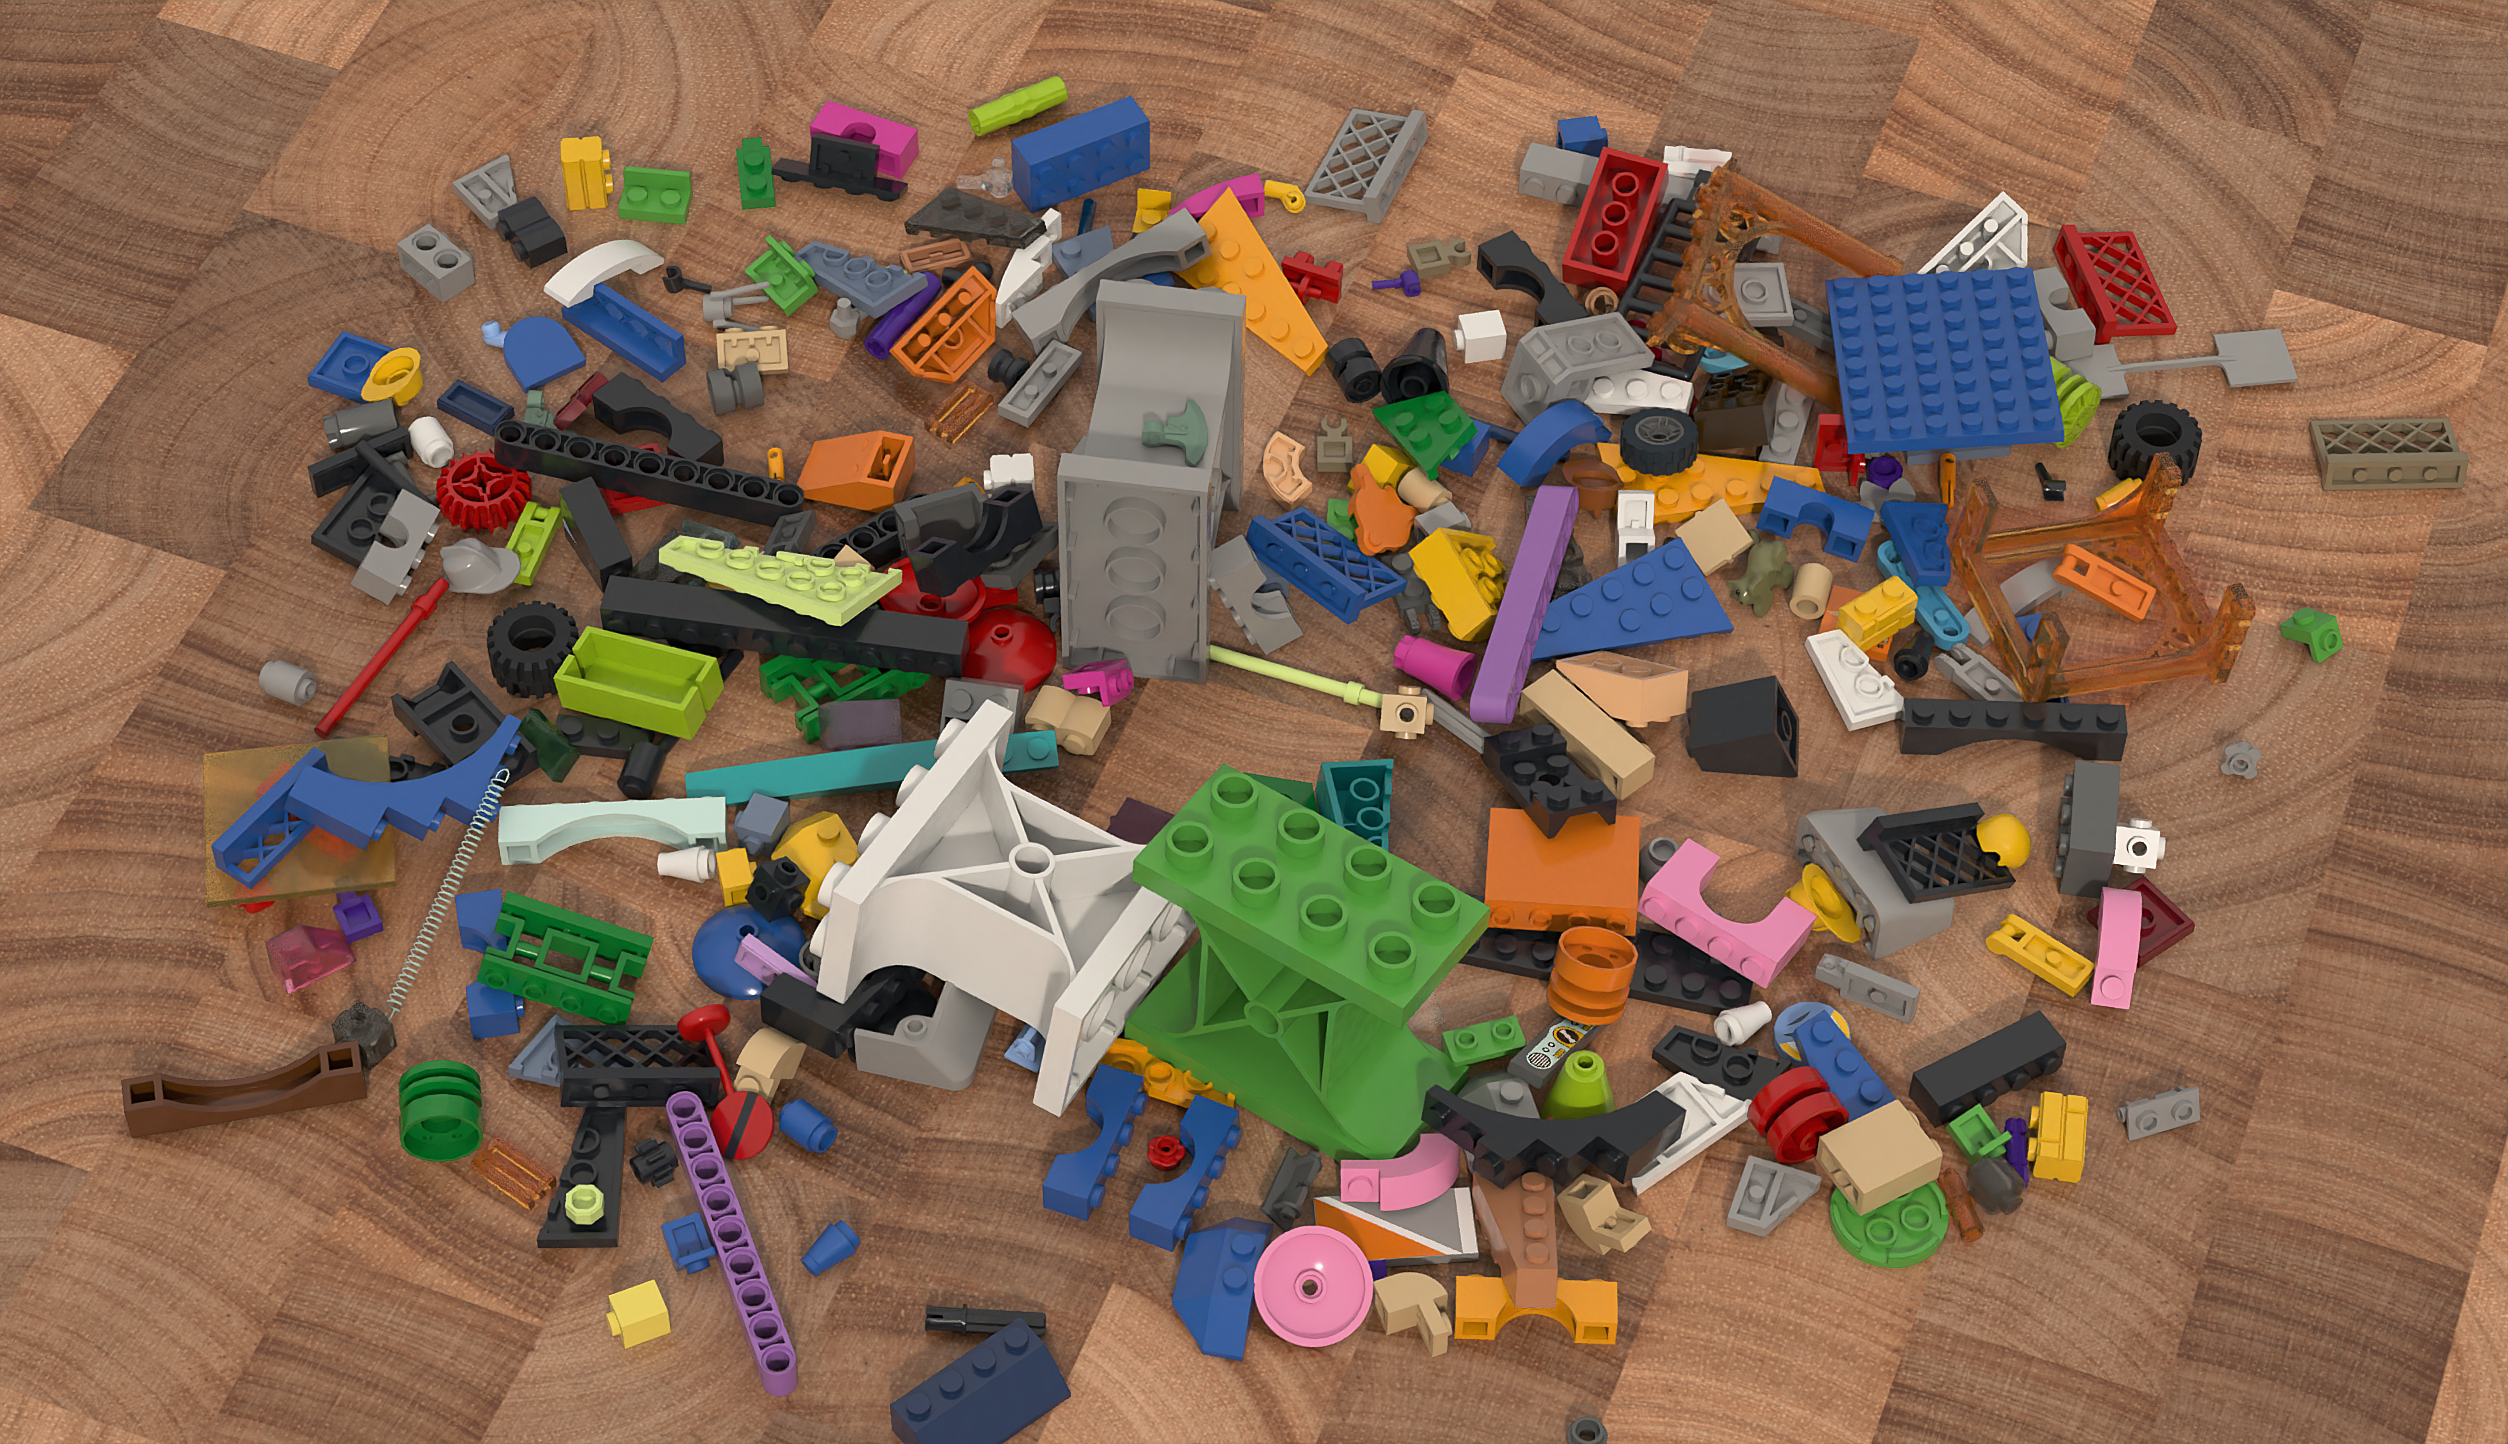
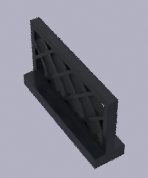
M1978 802L1878 816L1856 839L1863 851L1876 850L1909 904L2007 889L2016 882L2006 865L1998 866V861L2000 860L1998 853L1984 852L1980 847L1977 838V824H1979L1978 821L1985 813ZM1970 835L1978 848L1965 841V836ZM1940 840L1953 846L1954 852L1942 846ZM1915 844L1927 849L1929 856L1914 848ZM1891 848L1902 853L1904 855V859H1901L1898 856L1894 855ZM1962 852L1975 859L1976 865L1964 859ZM1937 856L1952 864L1951 869L1938 862ZM1912 860L1927 868L1926 873L1913 866ZM1984 866L1992 869L1997 877L1986 872ZM1962 870L1974 877L1973 882L1960 875L1959 871ZM1936 873L1948 880V886L1935 879L1934 874ZM1909 877L1924 885L1923 890H1917Z
M555 1025L554 1027L560 1081V1107H666L668 1099L673 1094L682 1091L692 1092L697 1095L703 1106H717L721 1076L719 1067H716L707 1042L703 1040L696 1048H691L682 1042L684 1039L680 1036L677 1025ZM564 1039H579L585 1044L576 1049L566 1043ZM607 1039H618L624 1044L615 1049L604 1041ZM646 1039H657L663 1044L654 1049L643 1041ZM596 1049L606 1057L597 1062L587 1056V1054ZM635 1049L645 1057L636 1062L625 1054ZM674 1049L684 1057L676 1062L664 1054ZM576 1062H578L579 1064H581L582 1066H584V1067H586V1068H569V1067H571L573 1064H575ZM615 1062H617L618 1064L622 1065L623 1067H610V1066H611L612 1064H614ZM653 1062H656V1063H658L659 1065H661L662 1067H648V1066H650ZM692 1062H695V1063H697L698 1065H700L701 1067H687V1066H688L689 1064H691Z

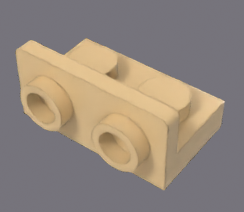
M763 326L758 331L744 332V329L729 328L724 330V333L716 334L719 369L727 368L731 372L735 365L754 361L759 375L789 373L786 329L779 330L777 326Z

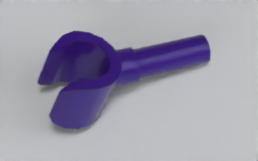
M1413 270L1404 271L1399 278H1394L1393 280L1372 281L1373 290L1402 288L1407 297L1418 296L1422 291L1419 277Z

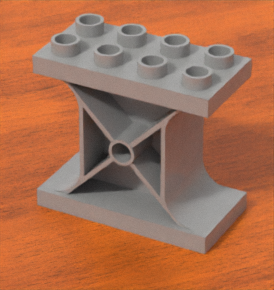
M1101 279L1096 297L1098 390L1084 454L1062 453L1057 472L1062 668L1075 669L1084 663L1126 658L1127 668H1131L1133 676L1206 685L1210 667L1211 550L1215 549L1222 509L1239 511L1243 494L1246 295L1227 293L1216 287H1202L1195 290L1159 286L1144 279H1130L1125 282ZM1189 400L1195 401L1200 407L1208 427L1206 449L1203 456L1194 466L1185 464L1184 451L1178 446L1162 444L1159 447H1147L1142 444V432H1145L1146 421L1156 420L1166 426L1168 416L1179 417L1186 413V403Z

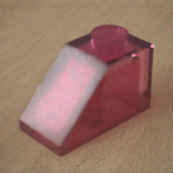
M297 925L264 941L271 969L287 994L357 961L355 954L338 930Z

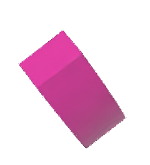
M1259 174L1234 178L1202 190L1178 204L1167 213V216L1186 208L1198 223L1228 187L1233 191L1249 218L1264 216L1265 192Z

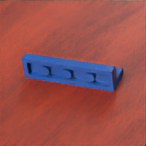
M602 282L594 285L593 297L569 308L567 306L561 308L563 319L662 383L686 364L684 339L681 333Z
M315 747L211 845L216 867L249 889H252L316 827L305 820L290 822L289 816L292 813L283 809L288 794L304 766L309 765L333 776L340 777L329 770L326 754ZM285 833V839L279 845L264 847V840L270 834ZM259 857V864L249 874L237 867L244 859Z

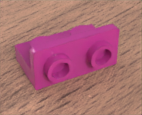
M1126 658L1084 663L1062 675L1064 690L1077 689L1078 694L1097 692L1100 688L1103 707L1112 706L1129 696L1134 686L1133 673L1131 668H1127Z

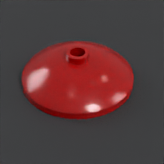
M907 557L889 567L902 570V583L877 600L880 609L884 611L969 621L970 624L980 615L984 608L986 588L981 577L978 576L959 586L954 594L947 597H937L933 594L920 592L910 559ZM887 568L883 574H888L889 568Z
M997 609L980 613L969 624L970 646L962 677L1025 685V694L1039 687L1052 674L1057 662V644L1051 630L1038 618L1017 610Z

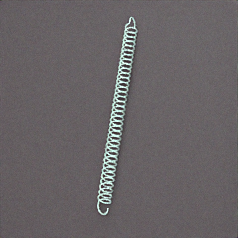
M508 769L500 770L497 773L496 777L494 779H491L492 785L488 786L489 791L485 792L486 797L482 798L483 803L479 804V808L481 810L476 811V814L478 816L473 817L474 822L470 823L471 828L467 829L469 835L464 836L466 841L461 842L463 847L458 848L459 853L455 855L457 860L452 861L454 866L449 867L451 872L446 874L448 879L443 880L445 885L440 886L442 891L437 893L439 898L434 899L436 904H433L431 906L433 910L428 912L431 917L425 918L427 923H424L422 925L424 929L419 931L421 936L416 937L418 942H415L413 944L415 948L410 950L412 955L407 956L409 961L404 963L407 968L401 969L403 974L398 975L400 980L395 982L397 987L392 988L394 993L389 994L391 1000H387L386 1003L390 1008L393 1009V1012L387 1021L385 1020L388 1014L386 1012L384 1016V1022H388L392 1018L395 1011L400 1012L399 1009L392 1007L388 1003V1001L395 1002L403 1006V1003L394 1000L391 997V995H397L403 999H407L405 996L395 992L394 989H401L409 993V990L400 987L397 984V982H402L409 986H413L411 983H408L400 978V976H407L408 978L415 980L414 977L407 975L403 971V969L411 970L414 973H418V971L409 968L406 965V963H412L418 967H422L420 964L410 960L409 957H416L424 961V958L416 956L412 952V950H417L423 954H428L426 951L417 948L415 944H422L427 948H431L429 945L422 943L418 939L419 937H422L433 942V939L424 936L421 933V931H427L433 935H437L435 932L426 929L424 925H431L432 927L439 929L437 925L431 924L427 920V918H431L442 923V920L433 917L430 914V912H436L442 916H446L444 913L435 910L433 906H440L441 908L448 910L446 906L440 905L436 901V899H440L451 904V901L442 898L439 895V893H445L450 897H455L453 894L445 892L442 889V887H449L450 889L457 891L455 887L446 884L445 880H449L460 885V882L451 879L448 876V874H454L459 878H463L462 875L454 873L451 870V868H457L463 872H466L465 869L456 866L454 862L458 861L466 866H469L467 862L458 859L457 855H462L468 859H472V857L463 854L460 851V849H466L471 853H475L474 850L466 848L463 845V843H469L475 847H478L477 844L468 841L466 839V836L473 837L478 841L481 840L479 837L471 835L469 833V830H474L479 834H484V832L475 829L472 826V824H478L483 828H487L486 825L478 823L475 820V818L478 817L483 819L484 821L490 822L489 819L480 816L478 814V811H482L490 816L493 815L491 812L483 810L480 806L486 805L491 809H496L494 806L486 804L483 800L489 799L492 802L499 803L496 799L488 797L486 793H492L498 797H502L501 794L490 790L489 787L493 786L499 790L504 791V788L495 785L492 781L498 780L506 783L509 777ZM506 770L508 772L505 781L496 779L501 771Z

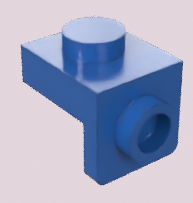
M699 1212L660 1226L676 1272L686 1269L689 1275L710 1267L709 1260L714 1259L717 1253L715 1247H711Z

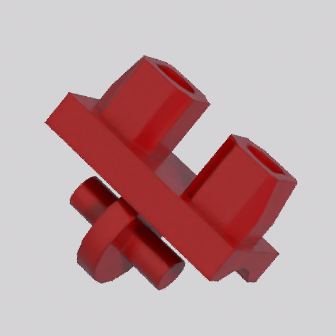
M1300 250L1293 258L1284 257L1281 262L1283 273L1303 305L1308 303L1310 297L1338 304L1342 289V263L1331 260L1325 264L1324 268L1314 265V257L1310 253Z

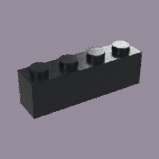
M2039 1010L1914 1072L1908 1095L1933 1127L1937 1128L1947 1122L1951 1123L1979 1103L1982 1107H1987L1995 1102L1999 1096L2011 1090L2014 1092L2019 1091L2031 1080L2043 1074L2048 1076L2055 1073L2063 1063L2067 1043Z

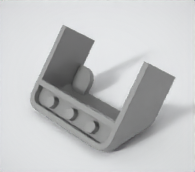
M946 980L932 1018L922 1015L908 1016L899 1022L894 1036L858 1028L855 1029L854 1042L857 1070L947 1090L957 1091L965 1089L975 1078L998 1008Z

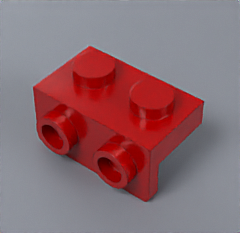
M1819 414L1812 456V468H1818L1819 471L1848 472L1849 486H1857L1858 473L1865 472V453L1848 454L1843 414Z

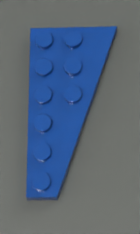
M1679 537L1549 603L1531 663L1553 660L1554 657L1574 654L1579 656L1607 649L1613 651L1660 644L1667 640L1680 638L1693 639L1699 638L1701 635L1713 633H1732L1734 627L1682 538Z

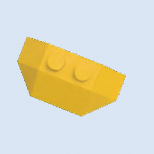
M821 811L790 824L772 853L771 861L787 856L811 880L804 894L805 900L800 908L804 914L822 921L830 910L818 903L819 890L826 875L838 861L853 867L861 855L857 853L858 846L838 814Z

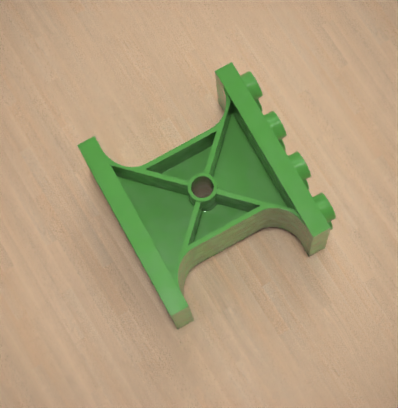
M1223 763L1133 860L1132 881L1188 911L1200 931L1201 938L1125 1020L1124 1039L1134 1040L1148 1048L1147 1053L1169 1063L1184 1073L1187 1070L1191 1071V1077L1206 1085L1209 1082L1213 1083V1089L1227 1096L1228 1092L1235 1095L1236 1104L1340 1163L1341 1160H1389L1405 1156L1412 1152L1419 1144L1420 1134H1427L1431 1129L1427 1123L1421 1120L1426 1091L1437 1084L1457 1095L1467 1084L1469 1066L1454 1067L1449 1055L1415 1037L1409 1029L1407 1022L1486 931L1491 907Z

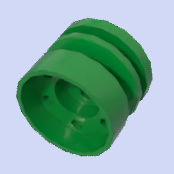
M435 1060L412 1066L402 1074L398 1082L399 1108L401 1112L399 1116V1134L401 1147L409 1155L425 1161H454L469 1156L480 1147L483 1141V1118L480 1109L482 1106L480 1075L472 1067L457 1061Z

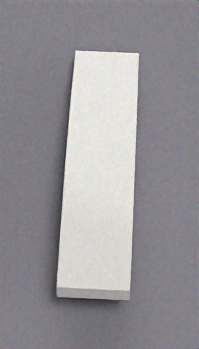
M1052 208L1029 231L1015 251L1002 278L995 301L996 326L1001 329L1012 319L1011 313L1017 310L1022 304L1030 302L1043 289L1042 272L1052 264V245L1062 238L1061 213Z

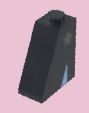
M592 477L559 489L565 537L601 592L605 593L610 575L635 578L632 555Z

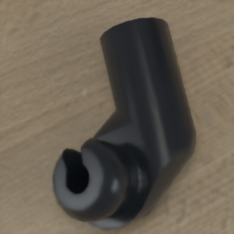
M979 261L971 265L988 281L991 279L993 268L990 263ZM970 267L963 271L945 268L942 284L951 286Z

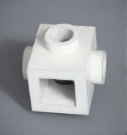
M2129 818V824L2117 822L2116 850L2113 864H2121L2124 871L2133 873H2145L2146 868L2155 869L2156 860H2163L2165 837H2160V830L2157 827H2153L2152 821L2148 819ZM2138 841L2143 842L2139 849H2132L2134 843Z

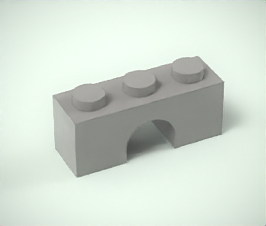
M2057 267L2034 270L2033 274L2049 355L2060 362L2092 356L2096 328L2083 308L2066 310L2069 286Z
M402 489L378 530L379 533L391 539L397 548H389L374 541L350 584L389 605L396 593L402 596L412 580V577L407 575L410 567L416 570L426 553L425 550L421 549L423 542L430 544L440 526L434 523L440 509Z

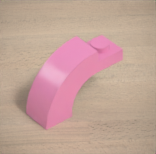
M2102 887L2097 921V953L2090 1004L2129 1009L2140 941L2141 892Z
M1420 1134L1419 1145L1409 1154L1389 1160H1341V1202H1380V1211L1401 1210L1427 1203L1445 1193L1456 1181L1460 1168V1146L1443 1134Z

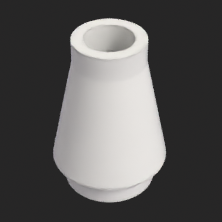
M703 845L670 853H660L657 862L659 875H668L704 883L706 879L714 878L716 871L715 853L712 849H706Z
M1763 1001L1724 1010L1714 1021L1716 1036L1720 1038L1724 1045L1740 1046L1764 1024L1771 1021L1772 1013L1769 1006Z

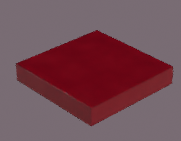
M2142 876L2123 888L2124 890L2141 892L2142 896L2138 968L2194 932L2195 923L2146 877ZM2100 904L2088 911L2087 920L2097 930Z

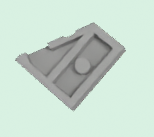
M507 154L452 182L453 192L490 230L496 228V223L499 222L497 212L517 203L510 160Z
M1749 1155L1727 1216L1726 1226L1765 1237L1820 1189L1822 1176Z

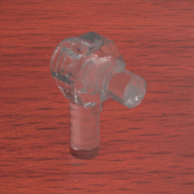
M996 157L992 160V169L987 170L986 175H957V188L986 189L987 192L996 198L1005 197L1012 192L1013 174L1012 171L1005 168V160L1001 157Z

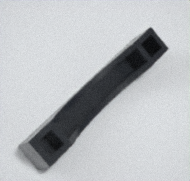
M1904 698L1899 722L1901 754L1939 755L1971 743L2016 739L2053 745L2072 752L2084 760L2121 761L2128 735L2125 705Z

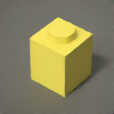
M655 1280L609 1295L611 1312L605 1313L606 1321L612 1336L620 1335L625 1349L671 1333L668 1310Z

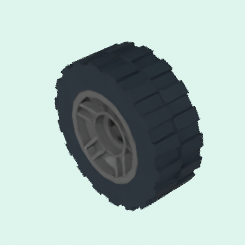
M1669 408L1643 409L1638 413L1631 414L1628 419L1623 421L1620 435V456L1623 457L1622 461L1628 464L1632 470H1637L1645 475L1669 476L1690 468L1693 465V461L1697 459L1698 426L1690 416L1687 417L1683 412H1677Z

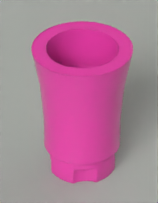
M1405 635L1399 641L1393 655V665L1397 669L1403 670L1406 675L1436 688L1454 701L1460 700L1466 694L1477 669V656L1474 653L1448 648L1412 635Z

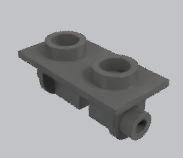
M1289 1147L1260 1209L1284 1232L1290 1231L1294 1220L1300 1218L1302 1214L1301 1207L1309 1192L1308 1189L1313 1183L1316 1174L1323 1167L1322 1157L1317 1152L1309 1151L1307 1155L1300 1156L1292 1147Z

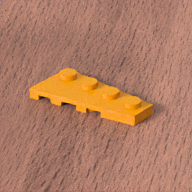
M1117 1038L1090 1075V1077L1094 1078L1100 1063L1143 1076L1144 1093L1151 1097L1189 1108L1197 1094L1235 1108V1095L1228 1092L1227 1096L1213 1089V1083L1209 1082L1206 1085L1191 1077V1071L1187 1070L1184 1073L1169 1063L1147 1053L1148 1048L1134 1040Z

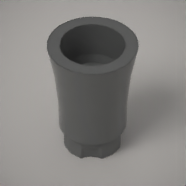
M392 396L383 400L372 401L353 408L336 411V414L323 417L331 450L345 447V449L353 448L362 440L367 442L400 428Z

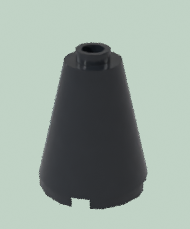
M1432 328L1417 330L1385 366L1381 375L1380 389L1388 405L1443 390L1449 394L1446 341L1439 331Z

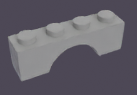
M1243 534L1211 550V586L1214 591L1217 590L1227 609L1230 608L1237 625L1242 627L1250 644L1253 646L1258 643L1265 655L1304 634L1292 608L1280 590L1269 593H1255L1267 578L1255 552Z

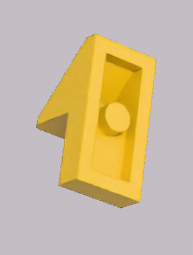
M1138 188L1137 212L1132 234L1133 232L1139 234L1162 222L1167 217V213L1174 208L1176 193Z

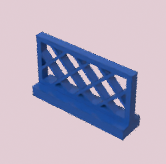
M1300 507L1271 520H1267L1262 515L1251 520L1245 539L1255 552L1258 560L1346 624L1357 621L1360 610L1401 593L1406 589L1408 581L1373 556L1363 554L1358 545L1305 507ZM1302 521L1309 527L1296 525L1295 523ZM1297 536L1310 538L1313 541L1297 539ZM1321 541L1331 542L1336 546L1323 544ZM1323 555L1340 558V561L1323 558ZM1348 560L1358 561L1362 565L1349 563ZM1349 574L1366 577V580L1350 577ZM1374 579L1384 580L1388 584L1375 582Z

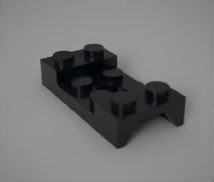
M453 661L445 665L434 686L411 699L398 693L391 696L395 717L414 737L420 735L450 768L474 754L495 734L506 718ZM461 724L473 725L468 731L461 732L455 730ZM517 730V734L521 735L522 739L514 754L511 756L505 753L500 762L506 766L505 769L509 770L507 782L498 781L497 785L504 789L539 768L536 748L519 730ZM504 770L500 778L501 780H506L508 776L506 770Z
M1551 723L1536 724L1533 727L1516 731H1503L1497 735L1484 737L1483 763L1548 839L1554 838L1568 818L1597 811L1608 825L1615 824L1617 798L1601 779L1589 780L1566 754L1567 741Z

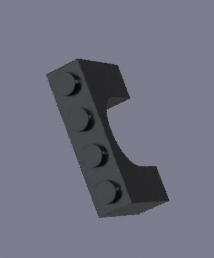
M892 965L879 968L868 973L871 979L864 985L856 988L844 1004L816 991L817 988L783 972L760 994L761 1020L763 1023L837 1059L847 1048L855 1045L854 1032L856 1028L867 1030L871 1025L877 1024L882 1014L894 1003H898L903 998L905 992L916 981H920L925 977L927 971L908 965Z

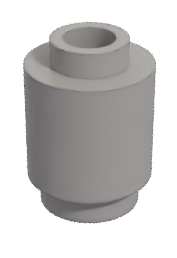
M281 660L267 662L259 676V686L265 689L266 694L297 706L310 701L315 695L317 688L314 674L311 671Z

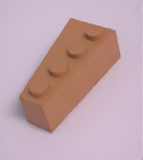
M1473 1172L1472 1206L1474 1218L1479 1220L1481 1234L1484 1240H1488L1491 1246V1256L1494 1263H1498L1501 1268V1278L1514 1307L1555 1309L1558 1261L1553 1180L1543 1174L1529 1172L1522 1174L1502 1190L1488 1179L1483 1178L1479 1173Z

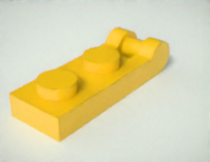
M2008 914L2001 921V928L1992 931L1985 940L1986 946L1993 953L2006 955L2073 998L2094 975L2095 964L2015 914ZM2013 938H2020L2021 940L2017 942Z

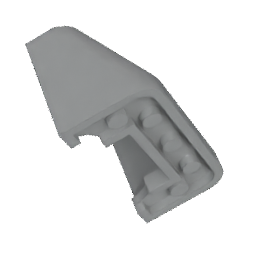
M1876 806L1818 810L1801 816L1798 821L1793 855L1803 868L1811 863L1819 867L1823 866L1857 911L1856 925L1859 929L1865 927L1869 933L1870 941L1864 944V949L1873 961H1877L1951 927L1953 910L1955 909L1953 897L1909 904L1876 850L1863 851L1856 839L1876 817L1889 815L1885 810L1881 811ZM1891 848L1894 855L1898 856L1901 859H1904V855L1902 853ZM1912 860L1913 866L1926 873L1927 868ZM1909 877L1917 890H1923L1924 885Z

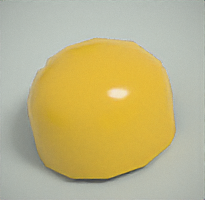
M2001 813L1977 824V838L1980 847L1984 852H1996L2000 855L1998 866L2006 865L2013 870L2027 862L2031 854V838L2027 828L2018 818L2011 814Z

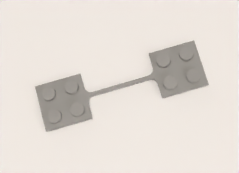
M2281 329L2214 334L2213 340L2218 356L2123 365L2118 360L2114 345L2103 344L2094 345L2092 356L2062 362L2071 368L2072 376L2076 374L2082 375L2087 379V382H2093L2098 385L2102 393L2100 400L2129 397L2130 394L2124 376L2133 372L2216 365L2224 370L2230 388L2298 381Z

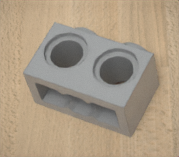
M430 224L397 243L400 267L442 303L475 283L473 271L475 264L471 255L466 250L461 251L452 243L447 234L444 232L440 233Z

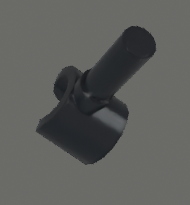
M677 266L667 267L668 277H662L664 286L670 293L691 289L710 294L712 290L711 285L683 278L682 272Z
M2037 463L2035 468L2044 484L2043 494L2045 501H2064L2063 491H2066V481L2052 480L2043 463Z

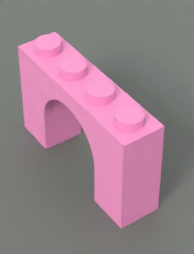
M1688 838L1647 883L1637 911L1766 989L1804 945L1817 915L1785 896L1774 910L1760 922L1743 924L1722 918L1705 904L1700 895L1710 884L1721 857Z

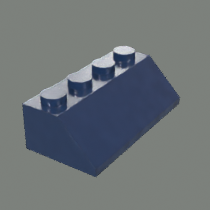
M1019 1317L890 1404L892 1431L904 1444H1003L1071 1397V1392L1045 1343Z

